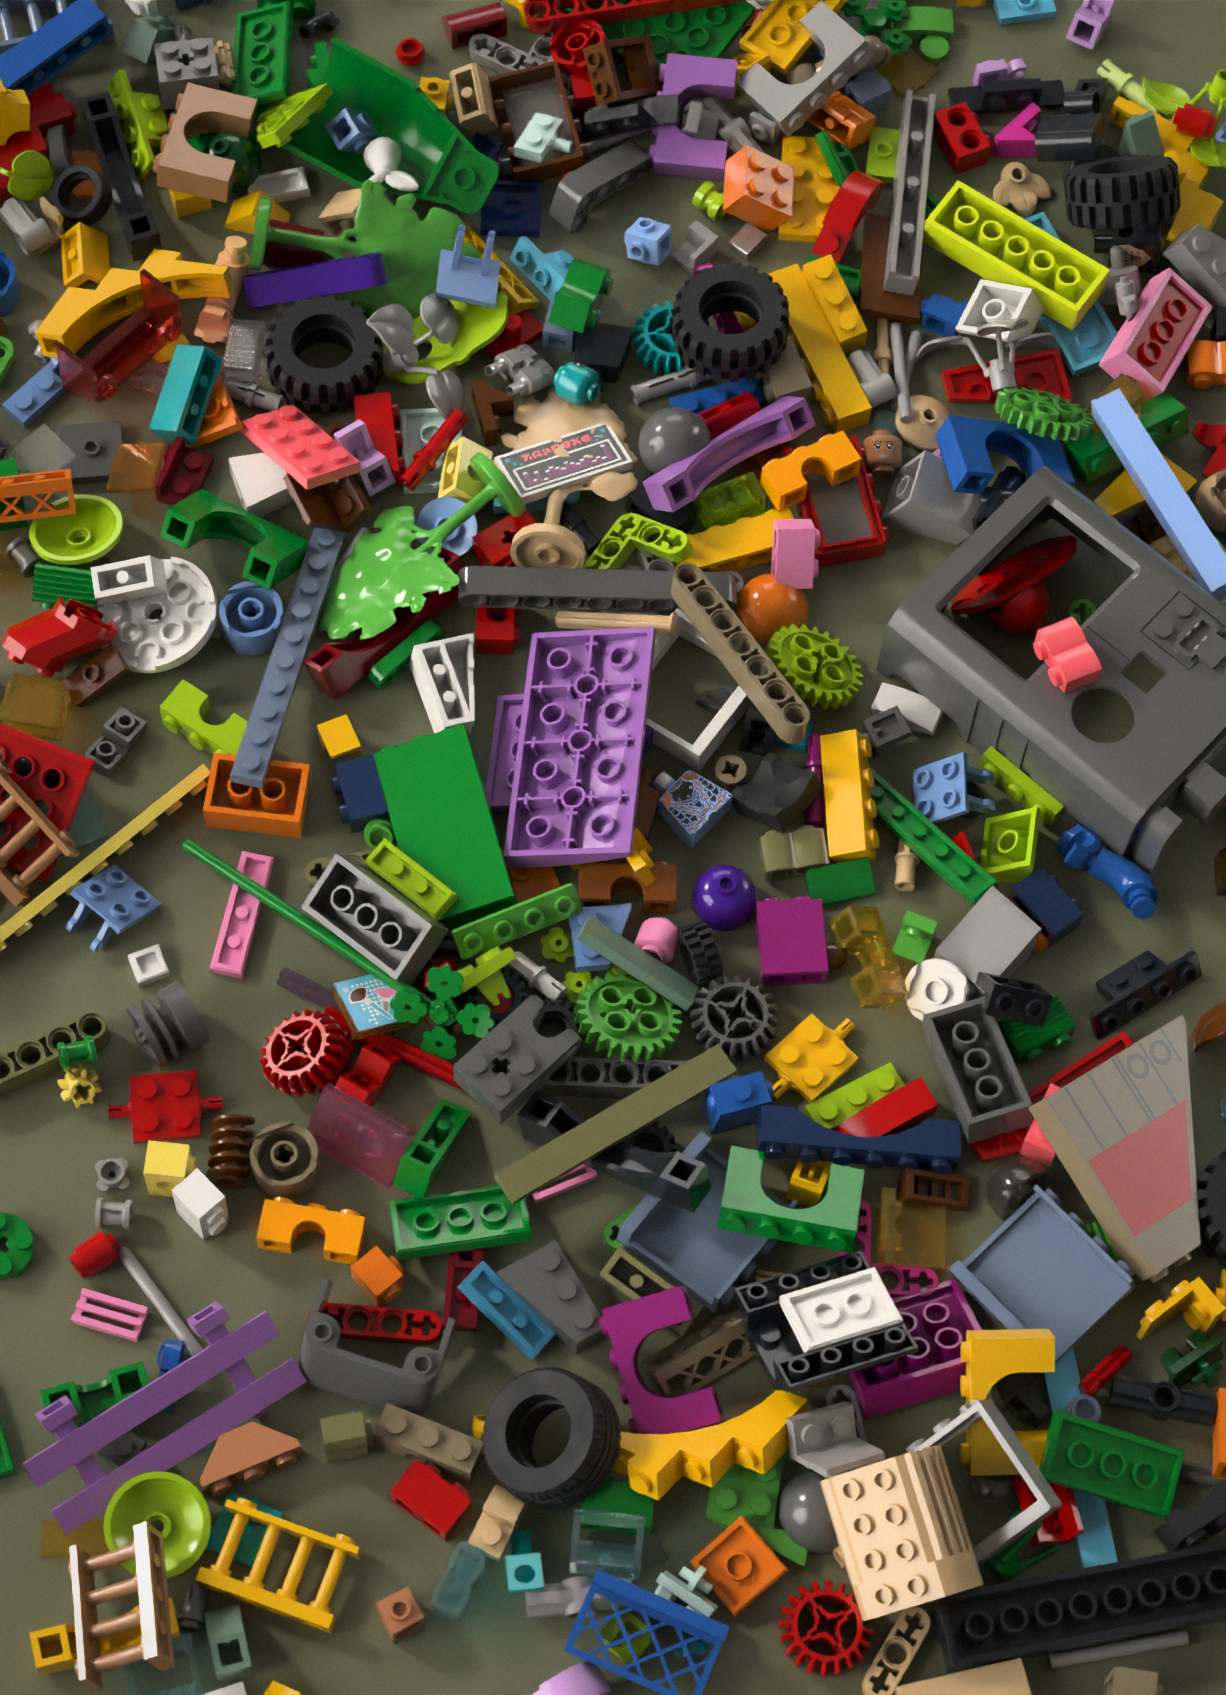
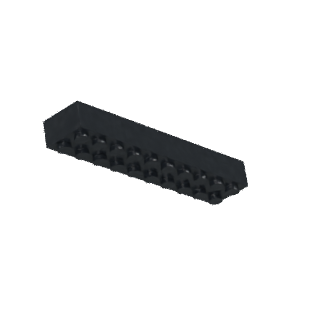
M1226 1542L975 1588L933 1600L931 1605L947 1674L1017 1658L1027 1659L1226 1621Z

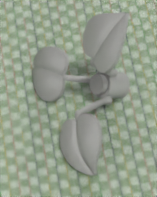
M435 293L427 295L422 300L420 305L421 318L430 331L413 341L415 334L412 332L414 326L413 318L406 308L399 304H389L378 309L371 315L366 324L379 335L384 344L389 348L382 355V362L386 370L390 373H396L405 369L407 374L413 372L432 374L426 380V388L432 403L441 416L446 420L454 408L462 411L465 405V390L461 381L453 372L445 370L440 373L436 368L414 367L419 358L416 346L425 342L434 334L442 344L450 343L457 337L459 317L451 301L437 297Z
M1013 318L1003 322L988 323L977 329L979 336L996 335L999 358L991 360V367L989 368L971 339L961 335L942 337L925 343L917 352L916 360L918 361L924 355L939 349L967 345L982 368L984 377H990L993 392L998 393L1003 391L1004 388L1011 390V387H1017L1014 372H1016L1014 366L1015 350L1032 347L1055 349L1056 339L1055 335L1051 332H1041L1008 343L1004 346L1005 350L1009 351L1008 362V358L1004 357L1002 332L1017 330L1029 324L1027 318Z

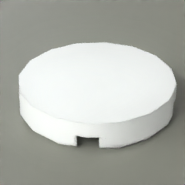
M934 958L923 961L911 969L905 979L903 993L911 1013L923 1021L924 1014L967 1002L970 989L968 979L960 967L949 960Z

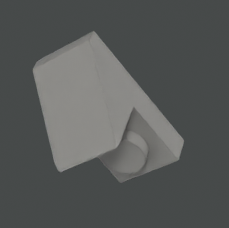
M691 101L681 109L678 129L682 133L692 138L715 140L720 118L718 113L703 110V103Z

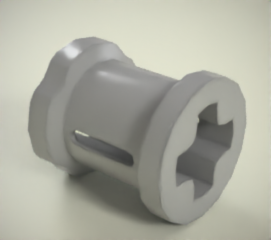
M97 1198L95 1228H102L103 1225L123 1226L124 1230L131 1229L133 1218L132 1199H127L125 1202L105 1201L104 1198Z

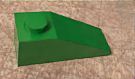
M442 1098L402 1155L393 1186L424 1199L437 1180L472 1112Z

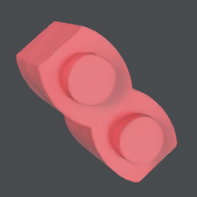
M1073 617L1037 630L1033 648L1038 659H1044L1050 667L1048 675L1055 687L1059 686L1065 694L1100 679L1101 664L1095 652L1087 643L1082 629Z

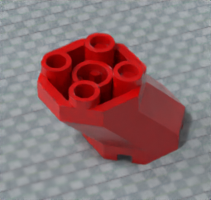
M58 597L52 609L8 627L2 637V645L8 650L6 657L11 661L21 665L26 662L35 666V670L46 677H53L55 672H62L67 661L113 642L118 632L117 623L110 619L108 624L102 621L104 614L99 610L75 599H69L68 603L65 604V599Z

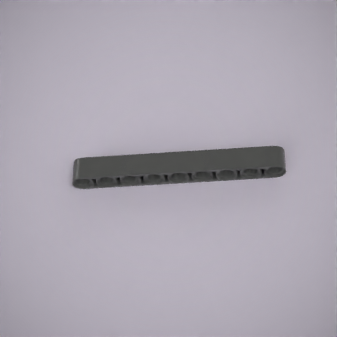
M467 566L458 572L460 578L458 600L461 605L466 607L674 612L677 608L681 610L670 594L674 571ZM703 572L729 607L735 611L738 608L736 576L725 572Z

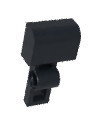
M1107 78L1079 79L1075 91L1067 92L1065 95V115H1045L1042 117L1035 136V150L1038 162L1088 161L1096 159L1106 133L1100 110L1109 90Z

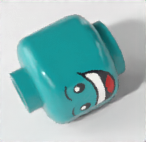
M575 361L562 365L557 370L553 380L557 396L578 407L585 406L590 401H594L601 389V386L598 384L597 372Z

